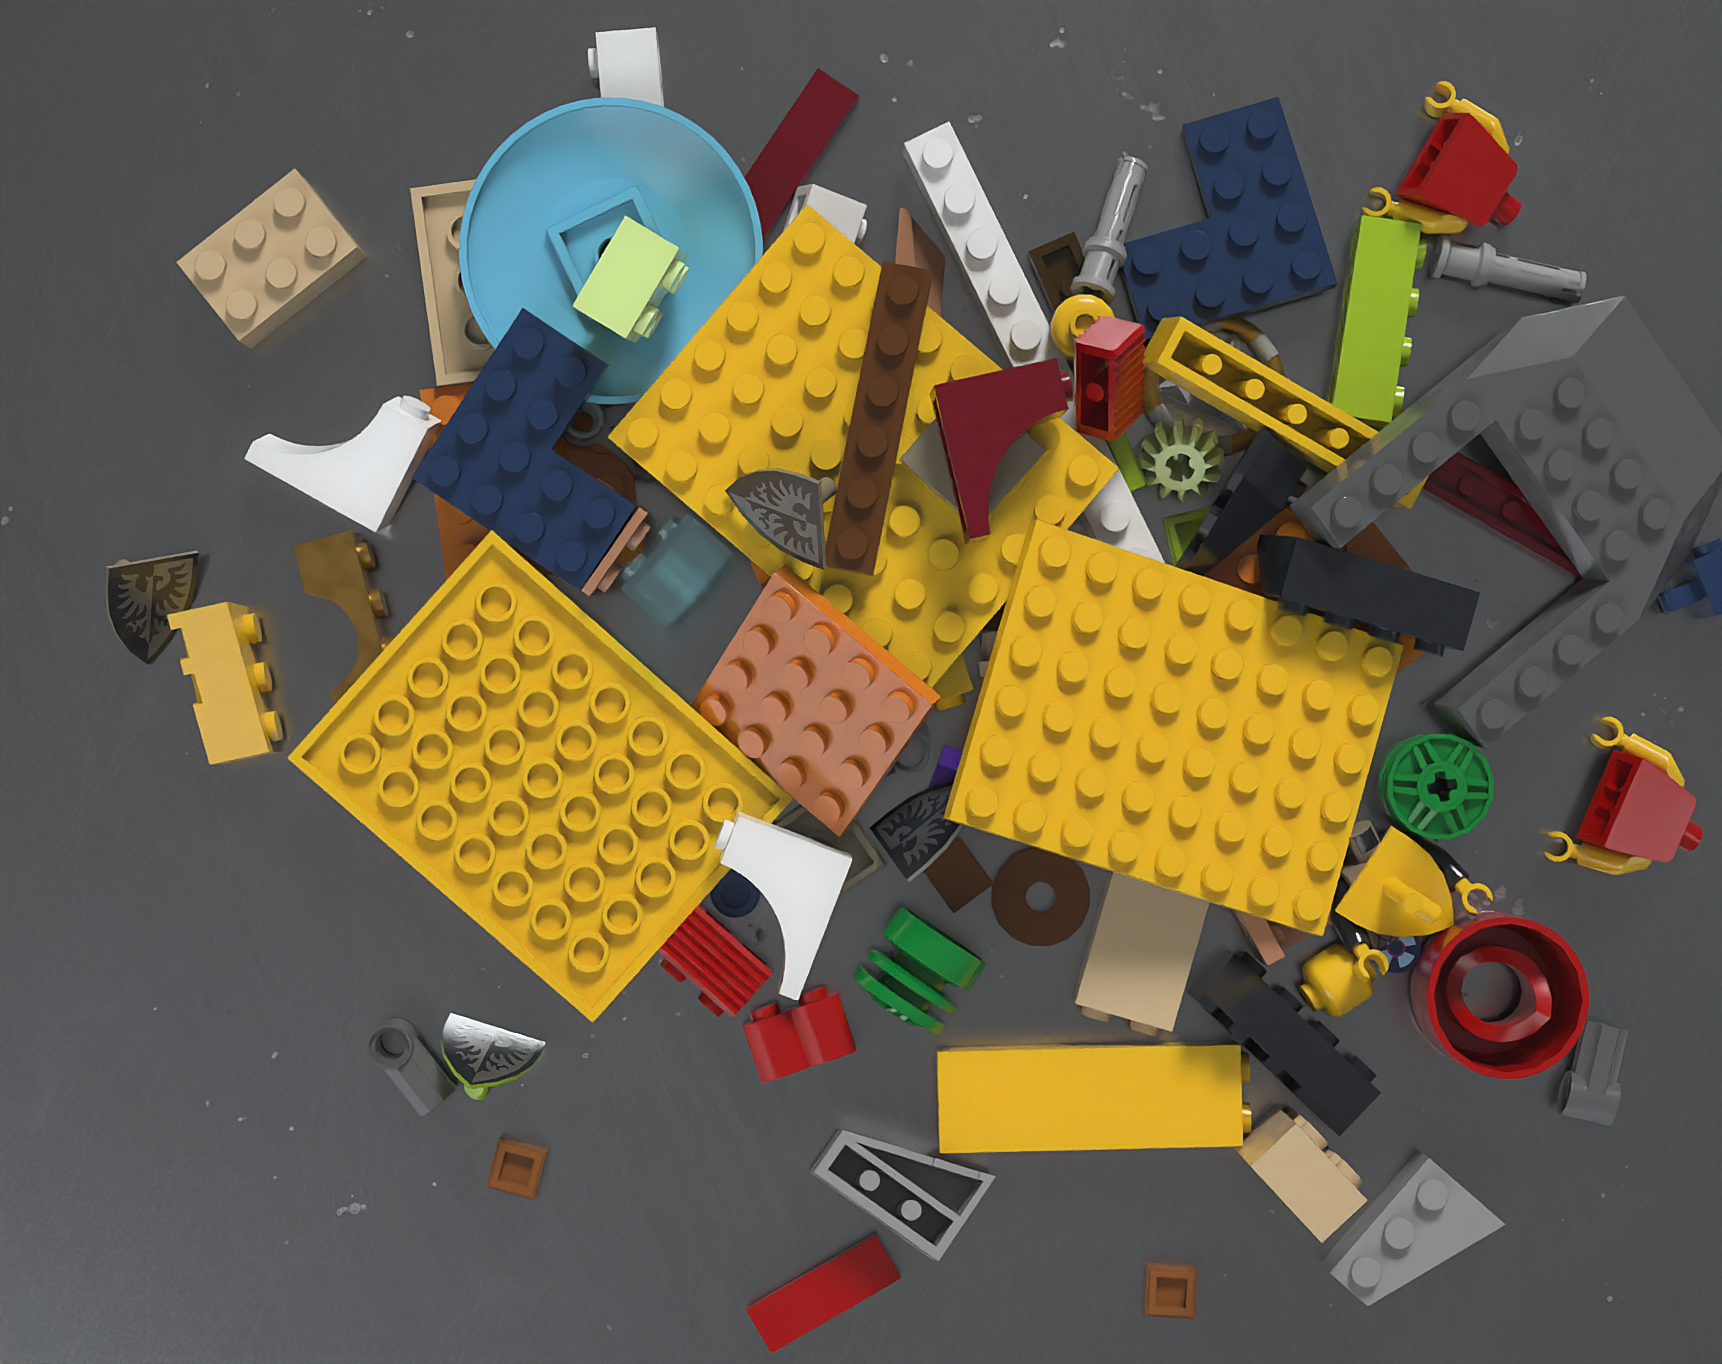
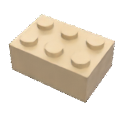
M294 168L176 263L235 337L247 347L253 348L364 260L367 255L308 181Z
M1274 1105L1251 1127L1250 1133L1243 1134V1146L1232 1147L1316 1238L1323 1243L1368 1201L1357 1189L1364 1181L1343 1159L1327 1146L1329 1143L1293 1108L1285 1114Z

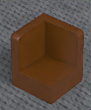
M955 837L948 848L923 871L953 914L994 885L960 837Z

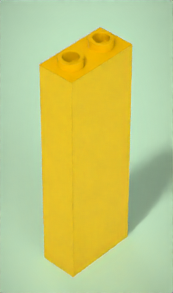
M1235 1040L936 1047L938 1146L940 1153L1243 1146V1133L1251 1132L1250 1103L1242 1102V1083L1250 1081V1059L1248 1052H1241V1045Z

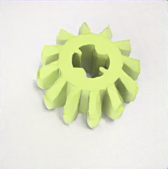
M1179 413L1174 418V426L1172 428L1159 420L1155 424V435L1146 434L1142 439L1141 446L1145 451L1139 454L1138 463L1141 468L1147 470L1144 475L1147 486L1161 483L1159 495H1161L1162 499L1168 496L1171 490L1178 491L1179 499L1184 502L1188 499L1189 489L1203 497L1207 493V482L1217 483L1220 478L1221 470L1217 465L1224 462V450L1215 447L1219 437L1216 430L1202 433L1203 421L1200 418L1193 421L1190 427L1184 426V418ZM1179 454H1185L1189 456V460L1187 457H1184V462L1181 463L1173 460V456L1177 460Z

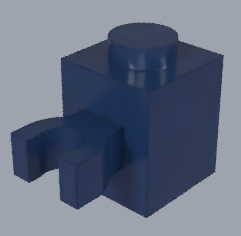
M1716 538L1691 549L1694 558L1686 560L1681 566L1687 583L1661 592L1657 596L1664 613L1676 611L1696 602L1702 618L1715 617L1722 614V541L1720 538Z

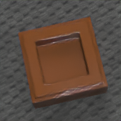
M500 1137L486 1188L535 1200L549 1149Z
M1146 1263L1144 1315L1146 1317L1195 1319L1197 1267L1193 1265Z

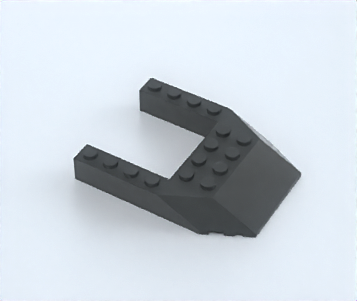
M1626 296L1517 318L1290 505V508L1316 543L1341 548L1473 438L1481 434L1583 579L1434 703L1457 737L1471 742L1474 746L1487 749L1639 621L1689 557L1691 549L1722 485V435Z

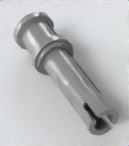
M1125 156L1124 159L1122 157L1119 158L1116 163L1114 177L1108 190L1097 230L1094 236L1090 237L1083 246L1082 253L1085 259L1079 276L1073 279L1070 286L1074 296L1078 294L1093 295L1102 299L1107 305L1111 304L1114 300L1116 292L1113 284L1118 268L1123 267L1127 259L1126 247L1124 246L1125 238L1139 199L1142 184L1148 172L1146 163L1138 158Z
M1440 234L1437 238L1429 269L1430 276L1434 278H1439L1442 274L1469 280L1471 286L1477 288L1486 286L1489 282L1568 300L1576 304L1582 298L1578 291L1584 292L1587 278L1586 272L1583 271L1577 272L1496 253L1495 247H1492L1489 243L1482 242L1479 246L1453 241L1449 234Z

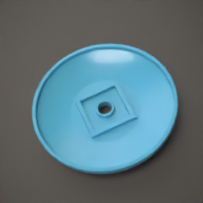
M594 98L565 104L539 115L511 134L493 153L477 177L466 203L459 238V262L466 298L475 320L494 349L497 348L521 309L528 310L610 365L586 401L597 404L638 402L763 256L762 228L756 203L740 169L727 151L711 135L684 116L656 104L627 98ZM625 215L679 247L688 255L684 264L690 268L676 294L673 295L667 291L657 309L663 312V316L649 339L641 336L637 343L622 337L572 307L600 259L602 246L612 239Z

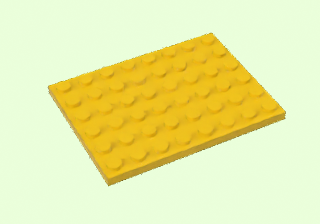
M807 204L608 435V438L770 577H772L776 570L786 565L922 681L933 688L1007 601L1030 521L1037 519L1068 530L1117 473L1119 467L1061 418H1056L1036 426L1026 433L1046 451L989 514L991 535L984 541L965 545L958 513L902 464L899 459L935 420L930 392L934 385L1003 369L927 306L874 575H863L828 567L822 570L782 552L761 536L741 515L725 490L742 475L758 469L775 468L800 473L816 480L828 477L838 487L881 272V266ZM836 494L823 504L825 547Z
M1037 519L1032 520L1026 533L943 819L1302 932L1323 936L1404 645L1370 637L1367 632L1355 628L1348 630L1322 622L1323 617L1307 613V616H1301L1277 609L1278 602Z
M493 530L489 532L287 757L592 1023L731 869L720 863L719 857L722 850L714 848L724 819L733 822L737 811L772 823L794 799Z

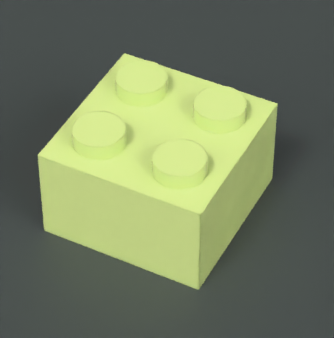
M625 215L572 307L634 343H637L641 336L649 339L663 316V312L657 309L667 291L673 295L676 294L690 270L684 264L688 255L679 247Z

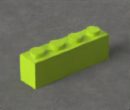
M1361 215L1353 225L1327 402L1366 425L1383 428L1392 422V416L1398 417L1400 415L1403 405L1404 387L1397 386L1400 367L1406 368L1410 358L1412 339L1404 336L1407 318H1414L1417 311L1419 289L1412 288L1415 269H1421L1423 266L1427 241L1426 239H1419L1422 224Z

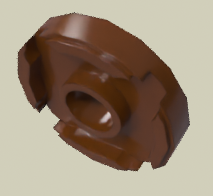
M1030 847L1013 854L999 867L993 880L994 885L991 886V906L998 924L1013 939L1029 946H1052L1069 939L1082 926L1090 908V887L1081 867L1073 859L1035 847ZM1038 882L1049 884L1055 894L1053 904L1043 911L1033 910L1026 901L1028 889Z

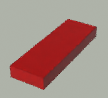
M875 1232L746 1307V1311L772 1354L901 1279V1274Z

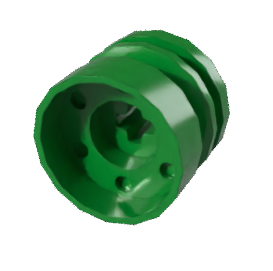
M1414 734L1395 742L1381 756L1374 773V797L1381 814L1396 829L1427 839H1453L1470 832L1485 818L1493 800L1494 776L1486 757L1471 742L1453 734ZM1435 774L1438 779H1446L1448 783V788L1440 791V799L1438 794L1429 793L1427 790V784L1435 782Z
M900 905L882 932L886 939L898 949L897 952L891 957L871 949L867 957L883 969V973L879 976L859 966L853 978L866 989L871 999L883 1009L910 1026L926 1029L939 1036L947 1024L930 1011L932 1005L934 1004L946 1012L954 1014L958 1007L943 992V989L948 983L969 992L988 963L921 916Z

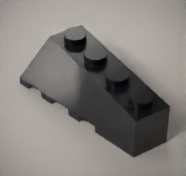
M1259 535L1257 549L1262 595L1279 599L1277 609L1301 616H1307L1308 609L1325 613L1322 622L1348 630L1353 629L1354 622L1370 627L1368 633L1370 637L1392 643H1398L1400 636L1415 640L1414 650L1443 657L1445 649L1464 651L1480 592L1300 537Z
M1228 950L1191 988L1188 994L1325 1125L1340 1137L1381 1094L1371 1084L1377 1075L1356 1055L1347 1061L1334 1048L1340 1040L1319 1020L1313 1026L1308 1024L1298 1014L1304 1006L1286 988L1281 986L1275 992L1261 978L1267 973V970L1248 952L1245 951L1238 957L1234 952Z

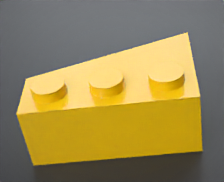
M230 602L168 614L167 618L171 630L178 628L182 630L187 657L181 658L180 663L183 674H191L197 700L193 704L209 764H225L279 752L276 741L283 738L282 727L278 713L276 711L270 712L266 692L272 691V680L266 662L260 663L255 643L262 641V635L256 614H249L248 606Z

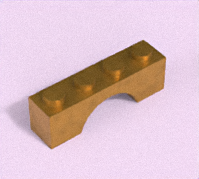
M352 530L292 545L305 594L323 597L339 605L348 614L357 632V659L348 677L331 691L334 705L394 639L393 636L386 637L381 618L388 616L387 604L382 589L380 587L373 588L369 569L375 568V559L368 539L361 540L360 534Z

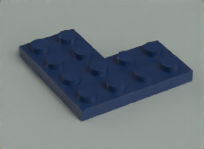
M1279 97L1183 124L1181 131L1209 219L1124 243L1127 259L1124 266L1121 267V271L1137 322L1146 329L1143 333V336L1146 338L1144 344L1150 342L1162 318L1181 316L1198 327H1204L1336 288L1338 282Z
M522 308L421 462L412 479L488 530H493L504 541L581 591L638 508L637 505L555 451V448L610 365L528 310Z

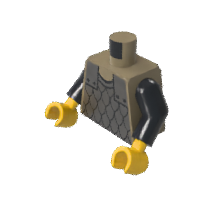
M1368 820L1357 822L1353 826L1351 837H1349V846L1353 853L1344 858L1330 910V920L1348 953H1355L1357 957L1354 972L1356 977L1363 982L1370 980L1368 972L1364 969V960L1370 959L1375 961L1383 975L1388 971V959L1378 949L1397 938L1396 936L1377 934L1363 928L1335 911L1387 833L1386 831L1378 836L1372 823ZM1417 835L1408 836L1431 855L1445 877L1452 902L1456 899L1451 892L1457 890L1462 895L1461 906L1463 910L1469 915L1477 916L1479 913L1469 905L1467 901L1469 893L1474 891L1481 892L1492 903L1493 896L1490 889L1483 884H1471L1468 881L1469 874L1444 848Z

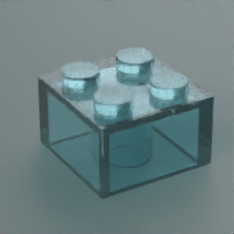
M689 513L682 520L674 515L655 536L660 545L648 558L642 553L639 554L621 575L627 581L621 590L671 633L681 625L738 560L736 555Z

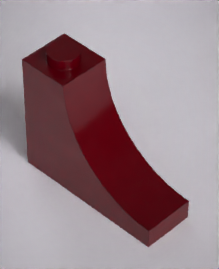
M1057 358L937 384L933 386L930 392L965 545L984 541L991 535L988 514L989 493L994 474L1005 452L1026 432L1047 421L1062 417L1069 409L1067 402L1073 401L1070 376L1067 370L1059 371Z

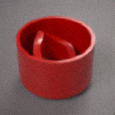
M1479 912L1477 916L1465 915L1455 919L1454 926L1436 932L1422 948L1413 969L1411 1001L1419 1027L1430 1043L1442 1054L1484 1076L1499 1079H1519L1536 1075L1549 1069L1563 1059L1573 1048L1586 1023L1589 1009V988L1584 968L1578 956L1570 945L1556 932L1540 923L1499 912ZM1482 963H1504L1512 968L1520 979L1522 990L1520 1003L1510 1016L1501 1021L1486 1022L1480 1020L1473 1015L1464 1002L1461 991L1463 979L1472 968Z

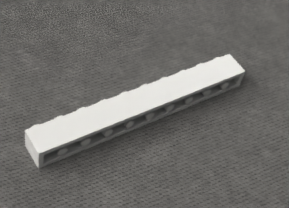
M950 122L905 142L903 156L1007 369L1057 358L1059 371L1067 370L1073 389V401L1067 402L1069 409L1060 418L1074 429L1073 373L1065 357L1053 344L1050 336V326ZM1078 433L1117 466L1104 439ZM1118 470L1080 515L1089 537L1165 563L1120 470Z

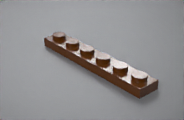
M886 261L882 262L825 547L826 565L828 568L869 576L874 575L933 279V270Z

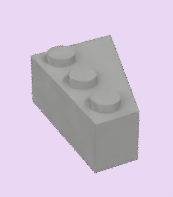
M838 1130L809 1171L930 1259L936 1261L940 1260L996 1177L845 1130Z
M1417 1150L1320 1263L1333 1277L1364 1304L1369 1306L1506 1224L1429 1157Z

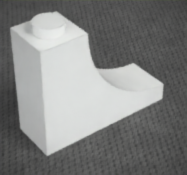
M397 396L383 403L372 422L352 440L329 446H305L282 440L269 433L252 442L245 459L368 529L378 532L391 523L412 481V476L418 469L442 420L429 414L431 409L424 402L410 396H403V398Z
M737 811L733 822L724 819L714 848L722 850L719 857L721 864L732 868L746 877L763 893L771 904L780 923L783 937V963L777 989L779 994L798 1001L853 859L848 852Z

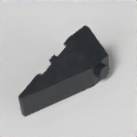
M1261 428L1245 451L1175 567L1204 577L1275 518L1284 506L1292 511L1290 505L1303 495L1308 486L1300 481L1307 467L1271 433Z

